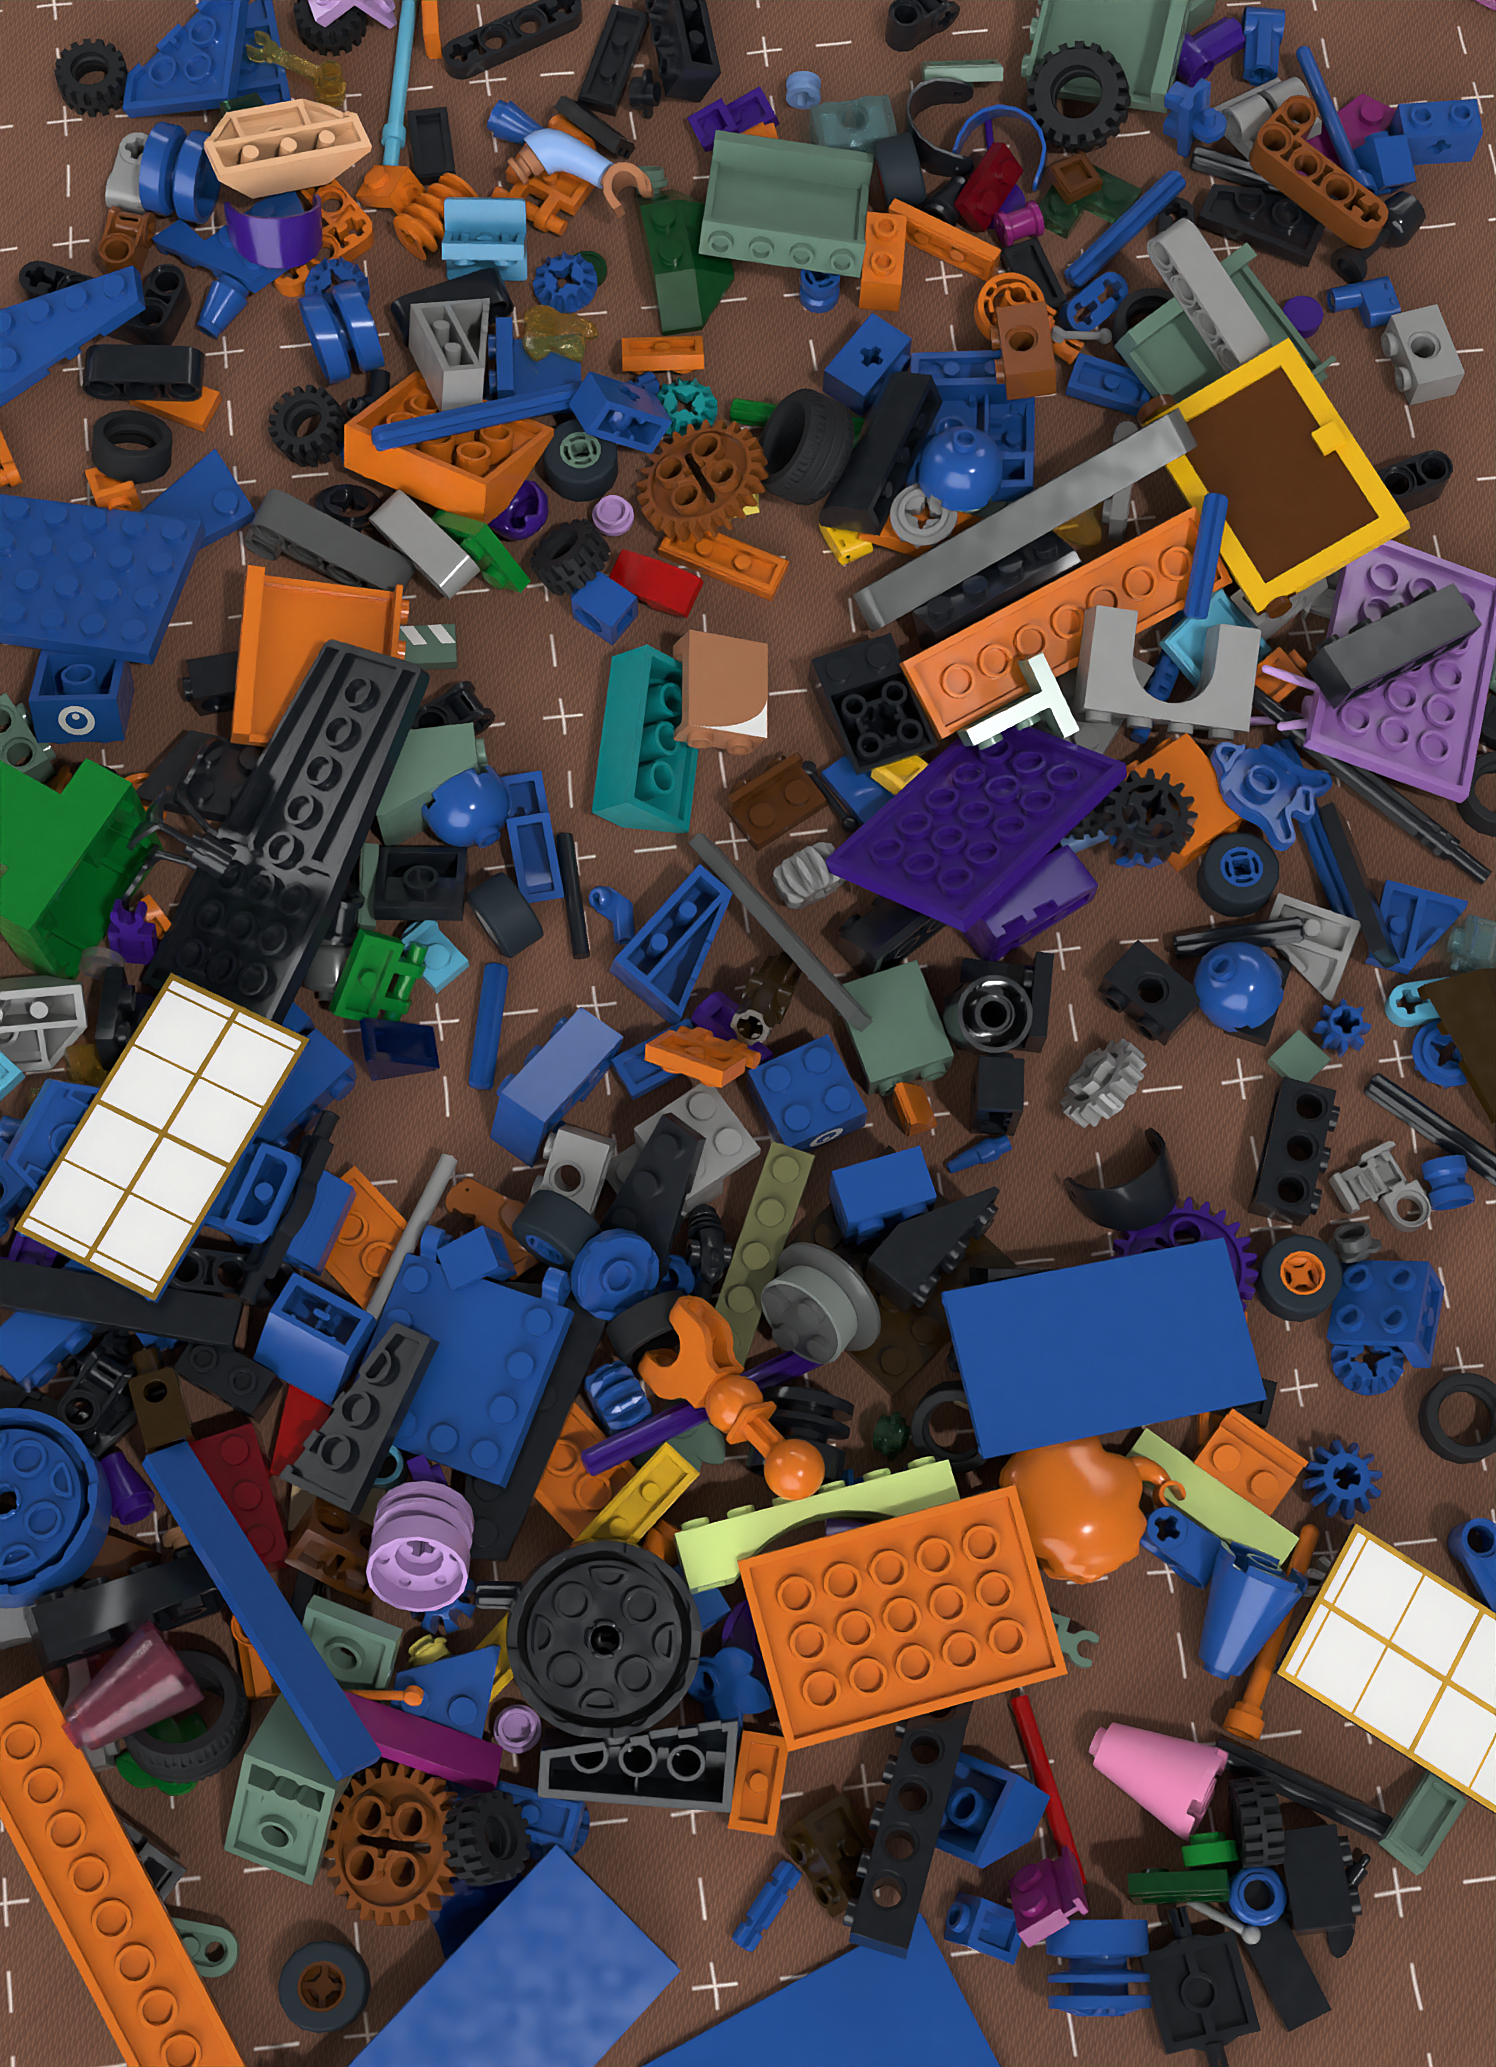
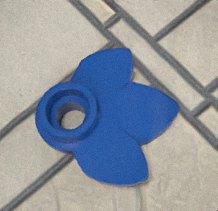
M729 1646L721 1649L715 1656L704 1655L699 1657L700 1661L697 1672L688 1689V1693L695 1700L703 1702L704 1713L708 1722L739 1717L738 1740L742 1736L744 1714L764 1712L773 1706V1701L765 1682L760 1677L751 1673L754 1666V1655L743 1648ZM708 1674L711 1676L713 1683L709 1680Z

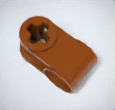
M115 205L110 208L106 227L98 247L105 274L133 265L141 275L149 249L154 243L152 238L156 235V216L154 213L146 211L141 215L125 212L120 206Z

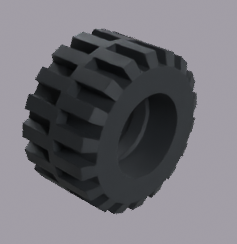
M1075 41V47L1068 48L1067 43L1058 46L1060 51L1053 55L1049 51L1043 56L1045 63L1042 66L1038 63L1033 69L1034 80H1029L1027 89L1030 97H1027V104L1031 111L1030 115L1042 129L1044 138H1047L1053 146L1057 148L1062 146L1066 152L1075 153V149H1081L1084 153L1092 152V146L1098 144L1102 148L1107 145L1106 139L1112 135L1115 138L1121 132L1119 126L1121 122L1126 123L1129 116L1127 108L1131 107L1130 87L1120 63L1116 61L1111 52L1108 50L1106 52L1102 51L1101 46L1092 43L1089 47L1085 45L1084 41ZM1079 77H1088L1096 80L1102 88V97L1093 112L1085 117L1075 119L1060 114L1056 106L1057 97L1066 83Z

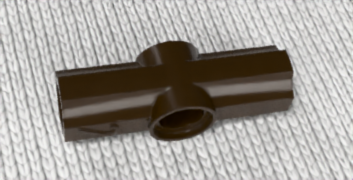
M782 951L778 955L768 956L759 973L753 971L746 985L739 1007L730 1025L737 1035V1040L746 1045L752 1046L758 1041H766L775 1024H781L788 1010L802 970L786 952Z

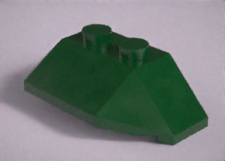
M674 189L660 191L654 194L652 199L642 198L640 194L634 195V203L662 336L703 330L709 320V316L719 305L734 282L731 259L698 254L706 202Z

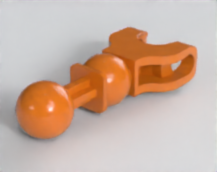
M679 1297L669 1313V1321L680 1340L679 1355L672 1349L665 1348L646 1351L637 1367L640 1376L660 1398L668 1400L683 1398L695 1409L705 1407L712 1425L723 1433H728L726 1440L729 1444L750 1441L765 1457V1480L769 1488L776 1495L792 1501L810 1497L820 1488L825 1476V1464L821 1453L814 1445L805 1440H786L768 1421L777 1406L773 1401L764 1402L763 1395L757 1384L746 1376H740L744 1367L735 1358L733 1335L726 1319L701 1297Z

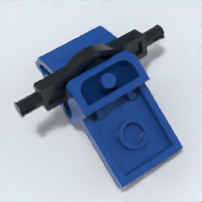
M322 1110L312 1135H305L302 1138L296 1154L261 1142V1145L252 1143L206 1220L205 1226L230 1235L238 1246L251 1250L244 1265V1269L249 1273L240 1293L237 1295V1298L256 1305L266 1278L273 1279L276 1276L282 1260L291 1266L321 1276L357 1195L353 1186L324 1170L334 1148V1144L329 1142L340 1119L337 1114L328 1110Z

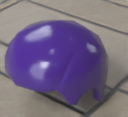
M525 480L507 509L488 524L489 528L499 536L510 541H520L529 538L538 532L547 520L549 513L548 496L536 482Z

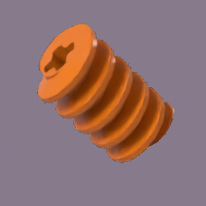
M442 174L438 183L431 184L427 193L420 194L416 199V203H411L406 207L405 214H398L393 220L395 232L402 245L412 255L422 261L426 260L423 247L430 252H436L438 245L434 237L440 241L443 240L445 233V198L479 197L469 184L455 174Z

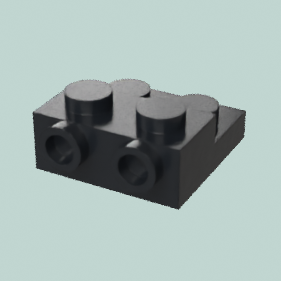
M380 847L373 903L374 920L463 921L464 904L467 902L466 895L469 884L468 847Z

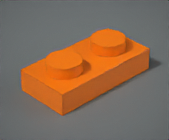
M703 336L621 338L622 372L632 371L640 375L646 371L672 370L676 373L685 374L694 370L704 369Z
M743 1730L732 1796V1809L727 1829L775 1837L788 1756L784 1737Z

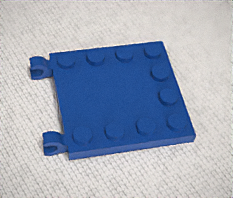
M427 1225L421 1238L420 1256L410 1253L406 1254L361 1366L394 1322L440 1342L392 1446L417 1456L425 1454L426 1458L430 1461L506 1488L575 1314L572 1310L563 1307L571 1292V1277L567 1276V1272L549 1266L542 1283L541 1299L485 1279H480L459 1291L453 1290L449 1286L436 1253L437 1249L452 1242L453 1236L445 1234L446 1231ZM359 1372L357 1373V1376H356V1378H355V1381H354L353 1385L355 1384V1382H356V1381L358 1380V1378L360 1377Z

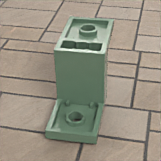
M314 1594L306 1607L302 1627L339 1686L344 1690H388L403 1629ZM341 1647L349 1649L355 1656L342 1652ZM280 1692L244 1753L224 1850L313 1885L320 1872L335 1808L354 1774L336 1782L282 1692ZM372 1700V1701H375V1702H378V1703H381V1704L385 1705V1701H386V1700ZM274 1826L281 1828L285 1833L276 1830Z

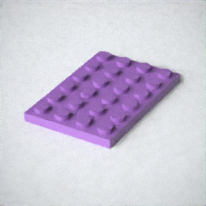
M1393 540L1387 541L1342 567L1326 638L1334 634L1342 638L1348 635V631L1367 618H1370L1372 622L1381 619L1380 616L1397 603L1402 602L1406 607L1412 604L1413 599L1426 589L1434 586L1438 591L1453 583L1482 626L1463 645L1336 709H1333L1316 683L1303 747L1458 803H1462L1469 797L1496 650V578Z

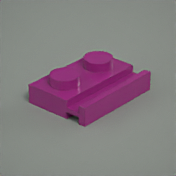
M1067 1845L1061 1848L1062 1856L1056 1860L1051 1861L1048 1856L1036 1864H1028L1022 1867L1013 1878L1008 1880L1017 1932L1028 1948L1070 1924L1069 1916L1078 1910L1082 1915L1089 1912L1078 1862Z

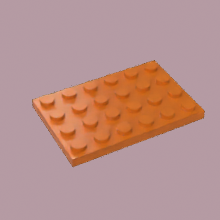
M1014 1484L737 1560L788 1752L1068 1674L1019 1496Z

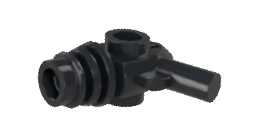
M700 1205L690 1212L685 1260L687 1266L694 1267L697 1275L693 1296L701 1297L709 1303L713 1285L722 1277L723 1269L727 1270L730 1266L732 1248L730 1242H724L726 1233L721 1225V1219L716 1209L710 1205Z

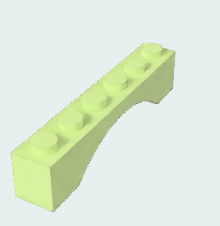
M934 1456L920 1458L907 1464L909 1470L892 1475L889 1468L879 1469L863 1475L864 1482L847 1487L844 1480L831 1482L820 1486L818 1495L797 1501L777 1497L772 1500L774 1507L755 1511L754 1505L742 1506L728 1511V1519L711 1524L708 1517L681 1524L682 1531L674 1534V1544L685 1584L691 1594L733 1584L741 1574L737 1560L758 1555L767 1545L789 1531L813 1522L840 1517L868 1518L882 1521L958 1500L960 1496L949 1459L936 1462Z

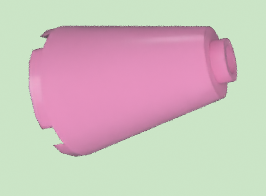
M1115 1722L1109 1726L1108 1730L1100 1727L1089 1748V1753L1095 1756L1093 1766L1177 1836L1188 1842L1190 1841L1189 1835L1195 1834L1216 1792L1214 1787L1217 1779L1214 1777L1215 1775L1222 1777L1229 1752L1217 1747Z

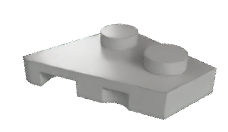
M1278 893L1268 920L1295 916L1301 917L1304 940L1297 943L1276 945L1275 947L1326 1000L1333 1002L1359 934L1360 922Z

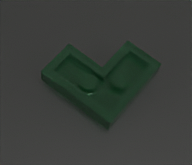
M1093 165L1103 180L1101 190L1066 205L1052 184L1038 206L1043 216L1045 228L1067 239L1085 211L1114 224L1140 199L1142 189Z

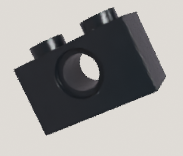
M1139 940L1104 975L1098 989L1102 993V999L1111 1009L1118 1013L1123 1011L1136 1022V1028L1144 1037L1151 1041L1158 1040L1163 1046L1167 1045L1199 1009L1200 999L1196 993V988ZM1144 989L1151 990L1157 995L1159 1001L1156 1003L1145 1002L1140 998L1138 991Z

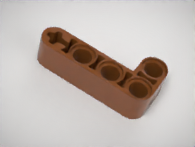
M1304 95L1289 97L1260 128L1249 153L1248 160L1250 166L1255 172L1347 244L1359 249L1370 247L1375 243L1388 219L1386 204L1306 142L1317 118V106L1312 99ZM1291 120H1295V121L1299 122L1300 124H1296V123L1292 122ZM1265 146L1271 147V148L1275 149L1276 151H1271V150L1267 149ZM1297 171H1302L1306 173L1307 176L1301 175ZM1328 195H1332L1338 198V200H1333Z

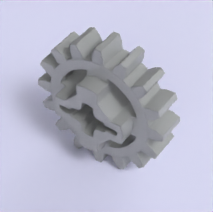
M1121 1039L1117 1044L1112 1040L1104 1051L1099 1047L1096 1051L1088 1054L1083 1059V1064L1079 1070L1072 1074L1068 1086L1063 1090L1067 1095L1060 1101V1104L1064 1106L1062 1112L1082 1128H1085L1089 1123L1093 1127L1097 1126L1102 1116L1108 1120L1123 1109L1128 1096L1136 1092L1138 1082L1144 1077L1140 1071L1147 1066V1062L1143 1060L1145 1055L1130 1041L1127 1042L1125 1039Z

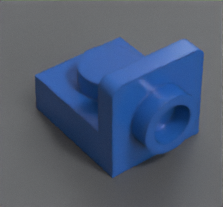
M959 1892L946 1915L947 1927L944 1933V1940L1014 1965L1022 1941L1017 1932L1014 1911L982 1897Z

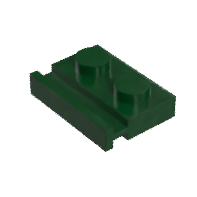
M1197 1866L1189 1868V1871L1170 1872L1169 1869L1148 1868L1141 1870V1873H1127L1128 1891L1134 1905L1228 1902L1231 1899L1230 1880L1226 1869L1218 1870V1867Z

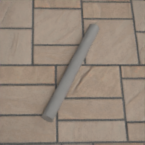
M441 1155L365 1309L366 1312L375 1317L377 1323L383 1313L406 1254L414 1253L458 1163V1160L450 1155Z

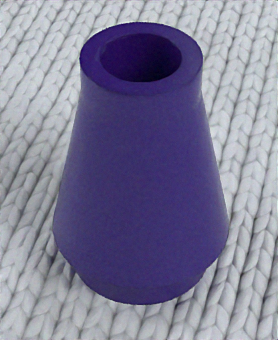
M116 1452L100 1461L110 1486L112 1517L118 1518L123 1525H130L149 1516L155 1509L153 1502L155 1494L130 1465L124 1453Z

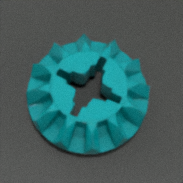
M678 377L674 383L669 385L663 383L660 392L656 395L673 421L665 432L672 437L674 431L678 432L681 436L686 435L688 424H692L695 430H700L705 419L708 420L711 427L716 420L718 412L717 399L713 396L710 386L705 387L699 384L696 377L692 381H683ZM677 400H681L685 404L692 401L693 413L688 412L686 409L678 412Z

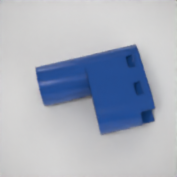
M1388 276L1327 290V304L1332 313L1358 308L1363 324L1367 329L1387 325L1391 315L1401 313L1399 301Z

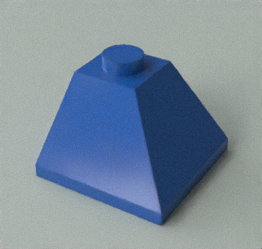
M960 1752L935 1848L983 1869L1031 1841L1051 1796L1015 1773Z

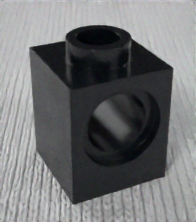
M238 651L187 660L190 676L182 678L187 702L195 701L200 716L233 711Z

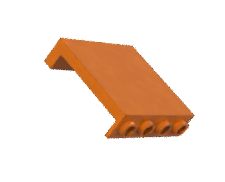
M248 565L244 583L230 743L266 747L320 650L328 640H337L404 660L406 641L399 640L400 625H407L409 600L402 599L403 585L397 584L394 592L268 576L265 575V567Z

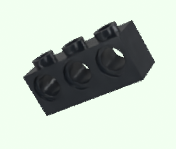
M1283 1077L1275 1090L1248 1213L1296 1226H1301L1309 1214L1316 1215L1322 1195V1190L1315 1188L1318 1173H1325L1331 1153V1148L1324 1146L1327 1131L1334 1132L1340 1112V1107L1333 1105L1336 1090ZM1305 1104L1310 1106L1315 1113V1119H1305L1300 1116L1296 1110V1105ZM1297 1145L1301 1147L1306 1154V1160L1298 1161L1293 1159L1287 1152V1146ZM1287 1186L1291 1188L1297 1196V1202L1289 1203L1282 1200L1278 1195L1277 1187Z

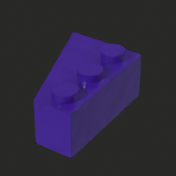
M1068 844L1056 851L1052 848L969 930L961 932L982 960L997 962L1091 902L1095 896L1098 884Z

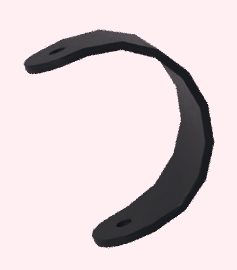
M932 78L920 82L909 93L904 132H909L912 135L920 167L930 174L943 177H965L973 172L974 163L969 157L936 147L921 135L913 123L920 112L931 106L960 104L969 101L974 94L973 87L969 83L951 78Z
M1153 1128L1146 1129L1145 1136L1158 1158L1153 1166L1139 1177L1122 1185L1105 1189L1087 1188L1078 1184L1070 1177L1064 1179L1065 1188L1072 1201L1084 1215L1099 1226L1116 1231H1138L1158 1224L1173 1210L1179 1196L1178 1177L1165 1141Z

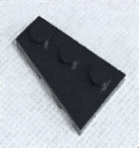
M1213 184L1196 224L1305 267L1309 266L1326 226L1285 195L1265 194L1261 188ZM1328 195L1333 200H1338V198Z

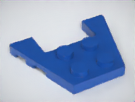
M296 191L269 195L264 200L254 204L244 214L258 217H286L301 214L304 210ZM179 219L152 238L156 249L164 255L173 253L180 256L185 264L192 267L201 265L208 268L218 278L220 275H227L253 293L258 292L289 270L266 268L248 261L234 248L226 225L208 239L203 240L183 220Z
M49 1078L44 1082L2 1158L34 1194L38 1191L101 1087Z

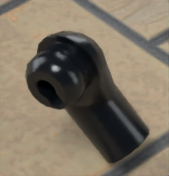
M380 369L370 372L369 393L358 397L357 400L352 397L347 402L346 412L351 419L389 391L390 372Z

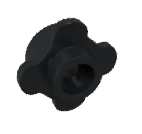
M644 69L642 77H634L631 80L629 101L632 109L644 110V117L648 119L653 116V107H657L660 104L661 86L659 82H654L651 69Z

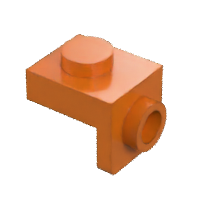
M374 165L365 175L364 182L355 196L364 207L392 208L398 215L401 213L405 214L406 207L411 203H416L417 197L422 193H427V191L408 166Z
M97 467L85 470L97 508H108L109 511L113 509L134 511L142 508L133 481L122 482L112 479L100 472Z

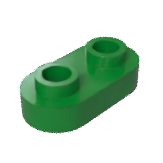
M1225 1831L1189 1835L1190 1846L1181 1847L1184 1867L1240 1860L1237 1840L1227 1841Z

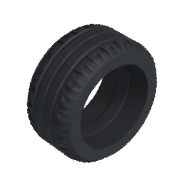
M799 389L786 396L770 415L759 440V444L764 450L763 454L768 460V464L764 468L769 476L760 481L765 490L797 505L804 506L824 498L839 481L851 455L854 442V424L849 409L841 402L813 389Z
M189 1648V1650L181 1649V1651L173 1650V1652H166L163 1656L161 1654L158 1655L157 1658L151 1659L149 1663L146 1662L142 1668L138 1669V1673H134L132 1679L128 1681L119 1704V1727L132 1759L150 1776L169 1783L189 1784L190 1781L195 1783L198 1780H205V1777L209 1776L210 1778L214 1774H218L221 1769H225L228 1764H231L233 1758H236L239 1752H241L243 1745L246 1743L251 1725L250 1704L240 1676L226 1660L214 1653L210 1654L209 1651H202L201 1649L196 1651L193 1648ZM201 1689L210 1691L224 1700L223 1710L217 1722L206 1733L194 1740L183 1743H167L159 1741L146 1733L149 1718L157 1706L177 1692Z

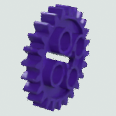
M1187 1197L1183 1209H1177L1175 1204L1173 1210L1158 1224L1138 1231H1121L1120 1234L1125 1240L1115 1239L1112 1248L1119 1255L1110 1257V1259L1165 1249L1155 1243L1157 1240H1161L1166 1245V1249L1182 1246L1174 1238L1179 1233L1190 1234L1194 1237L1196 1243L1224 1237L1244 1313L1247 1305L1243 1300H1252L1255 1289L1248 1284L1256 1283L1258 1277L1257 1271L1249 1269V1267L1255 1264L1257 1254L1243 1253L1250 1245V1237L1236 1238L1241 1224L1235 1222L1226 1226L1223 1223L1226 1215L1224 1209L1214 1217L1209 1215L1210 1204L1207 1201L1201 1206L1199 1211L1193 1210V1203L1189 1197Z

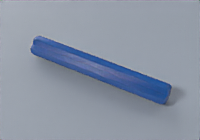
M1177 170L1168 171L1065 270L1064 277L1069 285L1073 288H1082L1185 188L1186 181Z

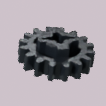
M1148 768L1144 778H1140L1139 774L1133 770L1126 781L1122 780L1104 798L1103 803L1106 806L1100 814V819L1110 822L1107 823L1103 833L1105 836L1115 835L1117 837L1113 845L1115 850L1123 846L1129 848L1127 858L1130 860L1138 852L1143 854L1146 864L1151 862L1155 854L1158 855L1162 862H1165L1170 857L1172 851L1179 854L1186 845L1185 841L1189 842L1195 832L1192 826L1198 818V813L1188 811L1195 801L1194 797H1182L1180 793L1185 785L1182 782L1174 787L1170 785V774L1167 772L1160 780L1155 778L1153 769ZM1152 807V818L1148 825H1145L1146 813Z

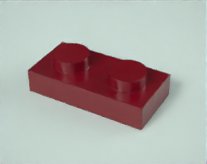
M993 142L954 202V206L973 232L986 231L994 218V214L999 211L1024 171L1004 142Z

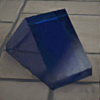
M373 1018L359 1020L365 1063L372 1081L430 1072L440 1068L433 1026Z

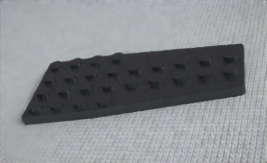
M328 640L323 645L218 830L219 833L216 837L237 849L234 857L219 880L197 867L171 920V925L165 932L141 983L160 991L171 973L180 975L183 979L282 1026L343 897L429 684L430 675L418 664L337 640Z

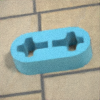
M1449 977L1398 985L1389 994L1384 1004L1387 1018L1393 1024L1400 1027L1425 1025L1441 1020L1430 999L1422 1001L1417 988L1424 984ZM1402 997H1405L1408 1003L1422 1002V1004L1416 1005L1410 1014H1407V1010L1404 1007H1397Z

